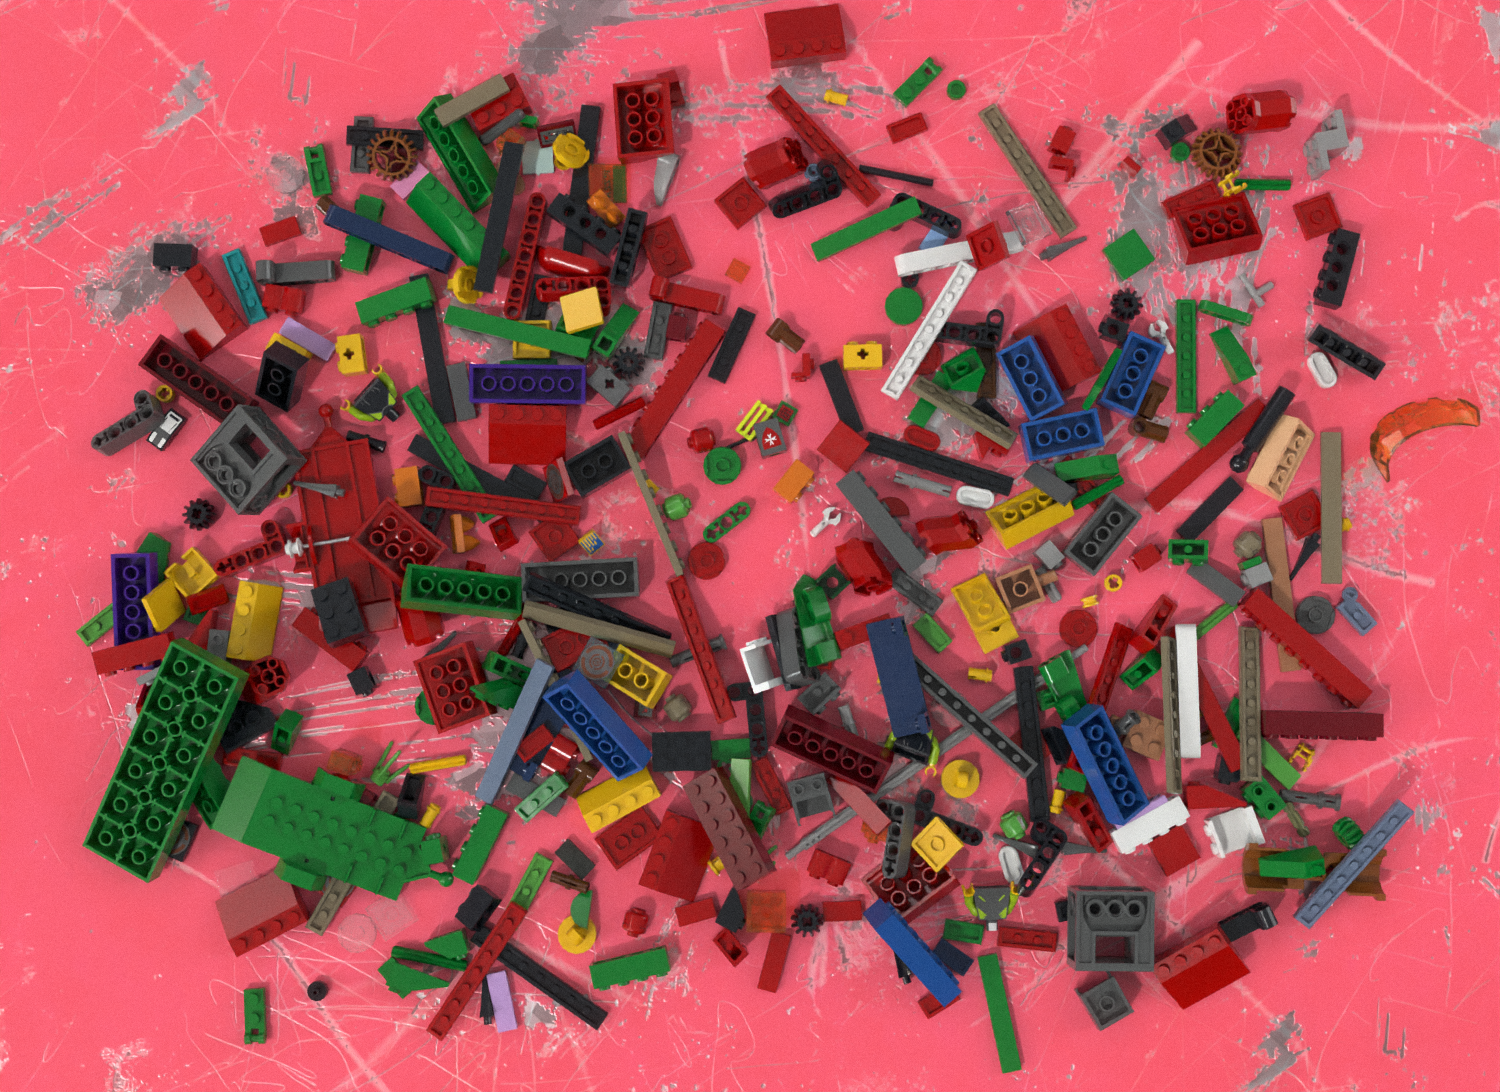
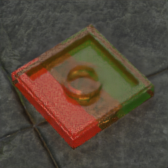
M588 164L589 198L600 188L613 203H627L626 164Z

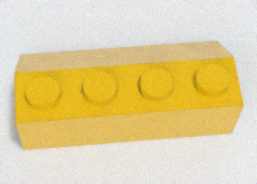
M1033 487L986 511L985 514L998 539L1007 550L1074 516L1071 501L1064 507L1038 488Z
M246 581L239 582L226 657L256 661L267 655L272 656L283 587Z
M646 765L643 770L620 781L612 777L579 795L576 800L591 833H594L660 797L662 793Z

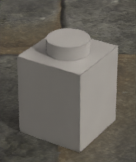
M1050 540L1046 541L1032 553L1045 566L1047 571L1052 568L1054 570L1059 568L1063 564L1061 560L1065 558Z
M1262 562L1249 569L1240 571L1241 583L1247 589L1274 580L1267 562Z

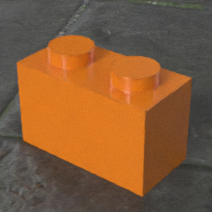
M796 459L775 485L773 491L789 504L793 501L797 503L803 495L801 493L805 486L809 488L815 480L813 478L815 472Z
M418 466L394 469L395 474H392L393 485L397 488L395 502L403 509L425 506L423 483L418 475L420 470Z

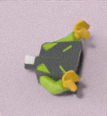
M1014 881L1010 883L1011 890L1008 885L973 886L970 883L971 886L968 889L961 885L966 907L979 920H986L987 931L998 930V919H1007V915L1011 914L1019 898Z

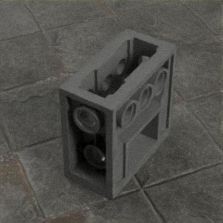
M238 404L190 459L238 515H260L308 461L260 407ZM256 437L270 450L263 459L250 446Z
M1067 885V964L1075 971L1154 972L1155 892L1145 886ZM1096 936L1124 937V956H1095Z

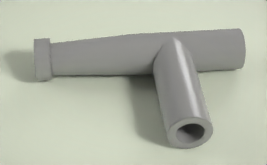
M1245 272L1238 276L1258 308L1265 305L1261 295L1273 289V283L1270 281L1256 290Z

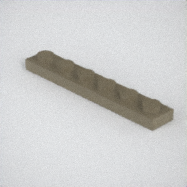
M921 375L917 377L910 388V391L1006 449L1010 448L1018 433Z

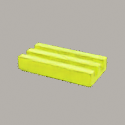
M757 400L735 429L736 432L752 442L756 436L755 430L750 436L747 433L764 411L767 413L760 422L767 421L774 411ZM760 407L761 409L758 411V413L755 415V417L752 419V421L749 423L746 429L742 431L744 426L747 424V422L750 420V418L753 416L756 410Z

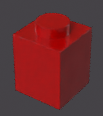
M1059 125L1047 151L1055 155L1066 156L1076 133L1068 126Z
M1152 543L1145 545L1129 556L1139 573L1144 572L1163 559L1160 556L1162 553L1158 546Z

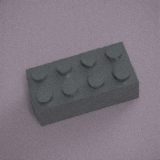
M1110 492L1061 553L1086 574L1093 577L1142 518V515L1115 493Z

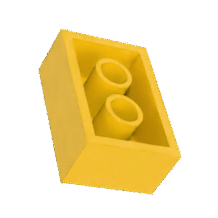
M619 644L613 654V669L603 680L644 706L653 709L673 676Z

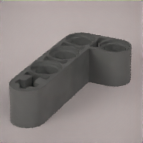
M271 260L256 261V281L262 286H266V284L288 286L335 282V261L319 260L276 264Z
M146 390L138 391L133 399L136 411L96 434L91 440L92 448L105 456H112L160 427L165 420V416L159 400Z
M796 607L778 612L776 620L785 680L789 684L800 687L819 682L821 677L817 666L809 668L807 665Z
M879 799L875 803L876 806L892 821L887 831L882 872L888 879L903 878L908 871L916 809L909 802L896 799Z

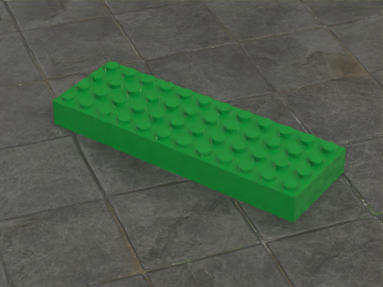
M185 638L171 641L83 842V847L146 883L160 877L250 674Z

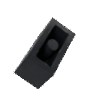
M154 243L153 266L163 273H171V270L185 273L197 265L198 248L192 244Z
M477 884L469 892V897L459 906L455 917L471 931L480 932L502 899L486 886Z

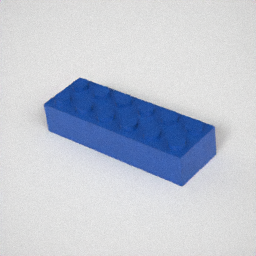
M578 669L553 682L542 696L617 781L643 770L653 754Z
M1086 704L1061 724L1108 823L1124 826L1150 803L1103 705Z
M879 898L863 912V915L874 930L943 1007L947 1006L962 992L957 986L960 982L949 968L933 953L925 941L909 926L907 921L889 901L885 903Z

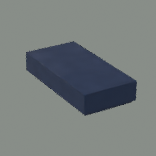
M942 937L932 950L944 964L963 977L974 962L971 957Z

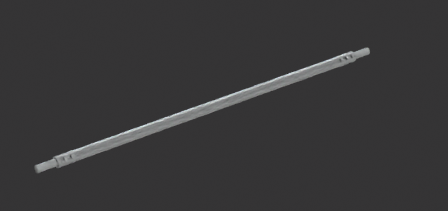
M1085 644L1071 653L1073 661L1089 650ZM1041 673L1034 676L1035 689H1037L1045 681ZM1015 690L984 711L982 715L989 721H992L1016 704ZM964 726L939 743V757L972 734ZM913 761L884 781L877 794L870 791L866 795L875 803L927 765ZM850 806L800 840V843L786 852L785 856L790 860L804 849L808 850L855 817L857 813Z

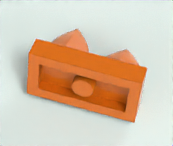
M600 188L586 200L610 228L612 226L616 227L626 218Z
M461 514L449 516L453 554H461L477 547L480 544L477 538L463 535V532L470 530L475 525V522L468 517L461 516Z

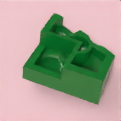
M149 532L137 552H157L158 582L161 584L165 580L163 572L168 567V553L170 552L171 543L159 534Z

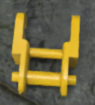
M1236 170L1235 174L1231 172L1226 175L1225 179L1221 180L1218 184V187H1222L1224 190V197H1229L1232 193L1237 194L1247 187L1246 183H1243V186L1235 187L1232 179L1240 174L1239 170ZM1230 183L1232 187L1229 190L1226 187V184Z
M1302 742L1298 744L1297 750L1294 749L1288 759V763L1291 764L1293 762L1292 759L1298 755L1305 759L1306 763L1302 771L1306 772V768L1313 761L1311 758L1315 755V749L1310 750L1304 746L1305 743ZM1303 750L1308 753V756L1305 757L1300 752Z

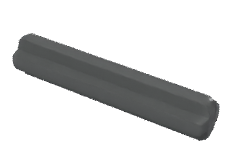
M516 109L479 137L481 144L487 146L524 119V111Z

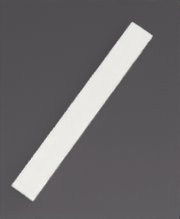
M962 260L959 262L882 387L881 392L896 401L899 400L977 273L976 268Z

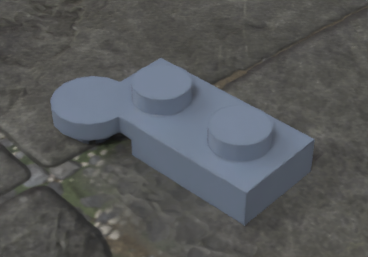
M1346 587L1341 594L1343 601L1335 608L1360 636H1364L1378 623L1356 601L1358 597L1357 590L1353 587Z

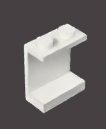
M767 637L747 642V647L739 649L754 694L783 684L782 676L774 678L764 645L772 643V640H767Z
M1246 804L1247 806L1238 807L1204 819L1205 825L1203 829L1206 836H1210L1212 842L1210 848L1214 855H1217L1219 858H1225V854L1244 848L1247 843H1258V845L1266 843L1251 805Z

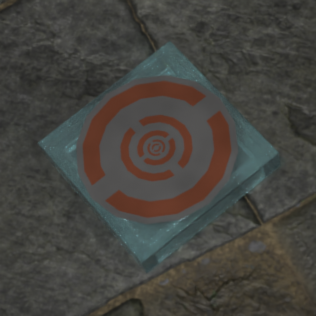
M591 636L572 670L578 669L585 678L606 689L624 655Z

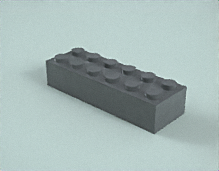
M853 469L838 481L836 486L908 575L927 561L924 558L927 554L920 546L918 548L915 547L912 543L915 539L908 531L906 533L903 532L900 528L903 524L896 516L893 518L888 512L891 509L884 501L881 503L876 498L878 493L872 486L868 488L864 483L867 480L860 471L856 473Z
M637 557L521 563L522 588L530 572H534L593 599L640 597L639 562ZM522 590V600L524 603L526 600L548 602Z

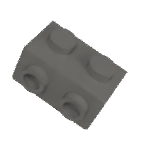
M826 672L820 676L819 682L811 684L797 698L812 715L816 713L820 715L827 708L825 704L829 700L833 702L841 695L839 693L841 688Z

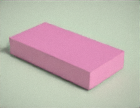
M418 160L415 161L417 166H410L414 170L413 173L406 170L407 178L402 174L401 181L396 180L390 185L404 201L410 196L415 185L429 173Z

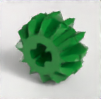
M1344 816L1342 819L1340 818L1332 827V831L1338 841L1349 850H1352L1364 836L1360 826L1349 817Z

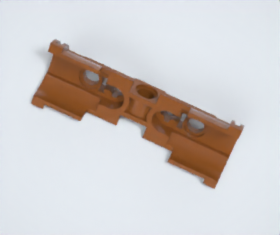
M1247 843L1244 848L1242 880L1247 894L1257 895V891L1284 892L1285 889L1304 890V880L1324 881L1329 873L1325 872V875L1308 879L1260 876L1258 858L1291 850H1286V848L1258 847V843ZM1381 849L1343 892L1353 896H1373L1377 901H1386V894L1383 892L1379 882L1380 865L1383 858L1387 856V850ZM1324 852L1325 869L1329 868V865L1335 869L1348 853Z

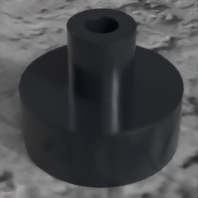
M316 980L309 985L307 994L311 1000L320 1001L327 996L328 986L324 981Z

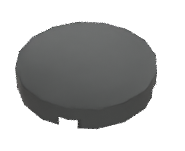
M1311 596L1299 602L1295 611L1296 622L1308 633L1320 634L1330 629L1333 625L1335 611L1327 599L1320 596Z

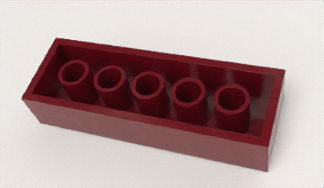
M162 334L158 336L138 364L219 423H222L238 404L257 407L260 403Z
M788 704L770 746L877 794L889 771L895 754L893 751Z
M1261 710V736L1264 738H1279L1280 735V738L1298 739V735H1300V738L1316 740L1318 736L1319 739L1337 740L1338 736V739L1357 741L1358 737V740L1377 741V737H1384V714Z
M723 766L714 767L683 786L736 891L745 889L777 871Z

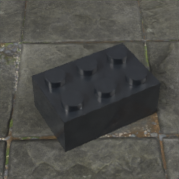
M275 341L263 352L255 395L288 413L300 401L310 359Z
M613 435L564 462L569 477L583 499L632 471Z
M348 577L310 590L327 644L334 649L370 636L354 584Z
M711 730L652 732L653 772L707 771L712 769Z

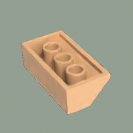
M1283 414L1265 441L1262 450L1257 455L1256 461L1248 473L1246 482L1254 489L1282 502L1315 434L1299 418Z

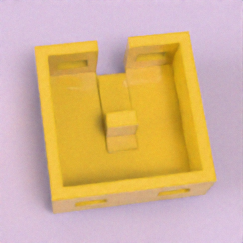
M191 547L181 556L182 559L187 560L183 565L175 562L163 572L168 579H172L174 585L185 598L208 589L221 577L214 572V566L196 547Z

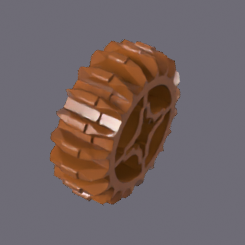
M1210 128L1207 132L1203 131L1200 134L1201 137H1196V142L1191 146L1194 150L1190 152V155L1194 156L1191 162L1197 163L1194 169H1201L1199 174L1205 172L1206 178L1212 175L1214 180L1219 175L1223 179L1225 175L1238 168L1237 165L1241 163L1240 157L1243 153L1238 151L1242 148V145H1236L1239 138H1232L1234 133L1227 135V129H1224L1221 133L1220 128H1216L1215 131ZM1214 141L1211 148L1203 149L1204 143ZM1217 151V154L1219 153V156H1216L1213 152ZM1230 158L1227 165L1219 167L1221 160Z
M394 129L390 130V135L387 134L386 130H383V137L377 133L376 138L378 141L372 138L370 141L374 146H367V149L372 150V153H366L367 157H372L371 160L367 161V164L374 163L375 166L370 170L374 171L377 168L379 170L376 173L377 177L383 173V180L390 176V181L394 182L396 176L397 180L401 181V174L405 178L408 177V174L405 172L406 170L413 173L414 170L410 165L417 166V163L412 161V159L418 158V155L412 154V152L417 151V147L410 148L414 141L411 140L407 143L405 141L408 138L407 134L401 138V131H398L395 136ZM394 140L390 149L379 148L383 141ZM399 143L405 147L408 158L399 153ZM394 150V155L397 156V159L394 158L390 162V156L387 155V152L391 153ZM377 153L385 158V168L380 165ZM395 162L406 164L401 170L390 171Z

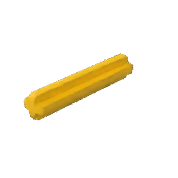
M458 755L411 763L409 768L411 774L462 766L467 764L466 755Z

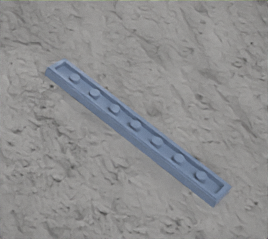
M540 658L536 659L475 794L476 797L490 805L494 804L555 669L553 665Z
M1397 798L1293 914V917L1310 929L1415 812Z

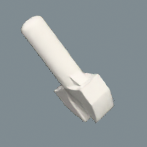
M1157 320L1156 323L1160 327V331H1156L1151 323L1148 328V335L1150 338H1158L1161 344L1166 346L1165 351L1170 355L1174 352V349L1165 335L1169 327L1165 322Z
M835 507L826 508L822 512L824 519L810 531L812 537H816L829 524L836 526L840 522L841 513L834 519H828L829 514Z

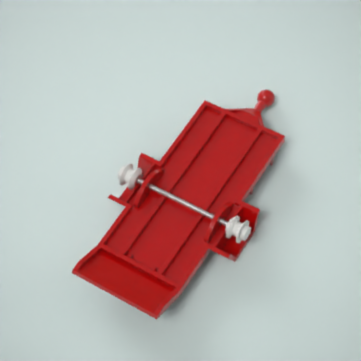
M325 403L318 409L319 415L324 419L325 428L310 448L299 450L308 461L295 474L296 481L306 483L337 484L341 489H345L346 493L344 497L338 496V499L323 493L297 486L303 522L286 524V529L291 536L292 542L288 539L287 544H285V552L291 558L295 556L294 574L311 571L314 588L348 577L354 584L369 633L397 629L399 624L393 581L346 543L357 528L380 505L369 439L364 438L353 441L345 439L333 428L331 417L334 409L330 404ZM318 616L321 642H326V638Z

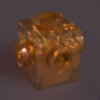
M508 128L504 134H501L496 141L498 154L501 157L505 141L523 144L524 147L527 144L525 138L511 128Z
M865 821L862 822L861 833H864V838H867V842L878 844L879 841L886 842L888 827L878 836L875 832H872V829Z

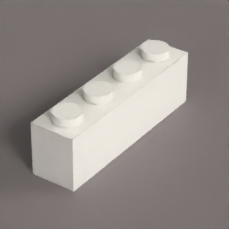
M1174 794L1167 798L1168 802L1119 829L1112 828L1108 832L1118 852L1130 854L1141 843L1146 845L1153 841L1152 837L1168 833L1170 827L1186 823V819L1190 817V814L1180 796Z

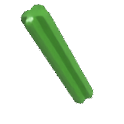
M1227 603L1223 604L1197 625V640L1237 609L1238 604L1234 608Z

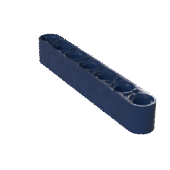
M332 204L329 205L323 223L331 228L443 274L449 273L455 258L451 253Z

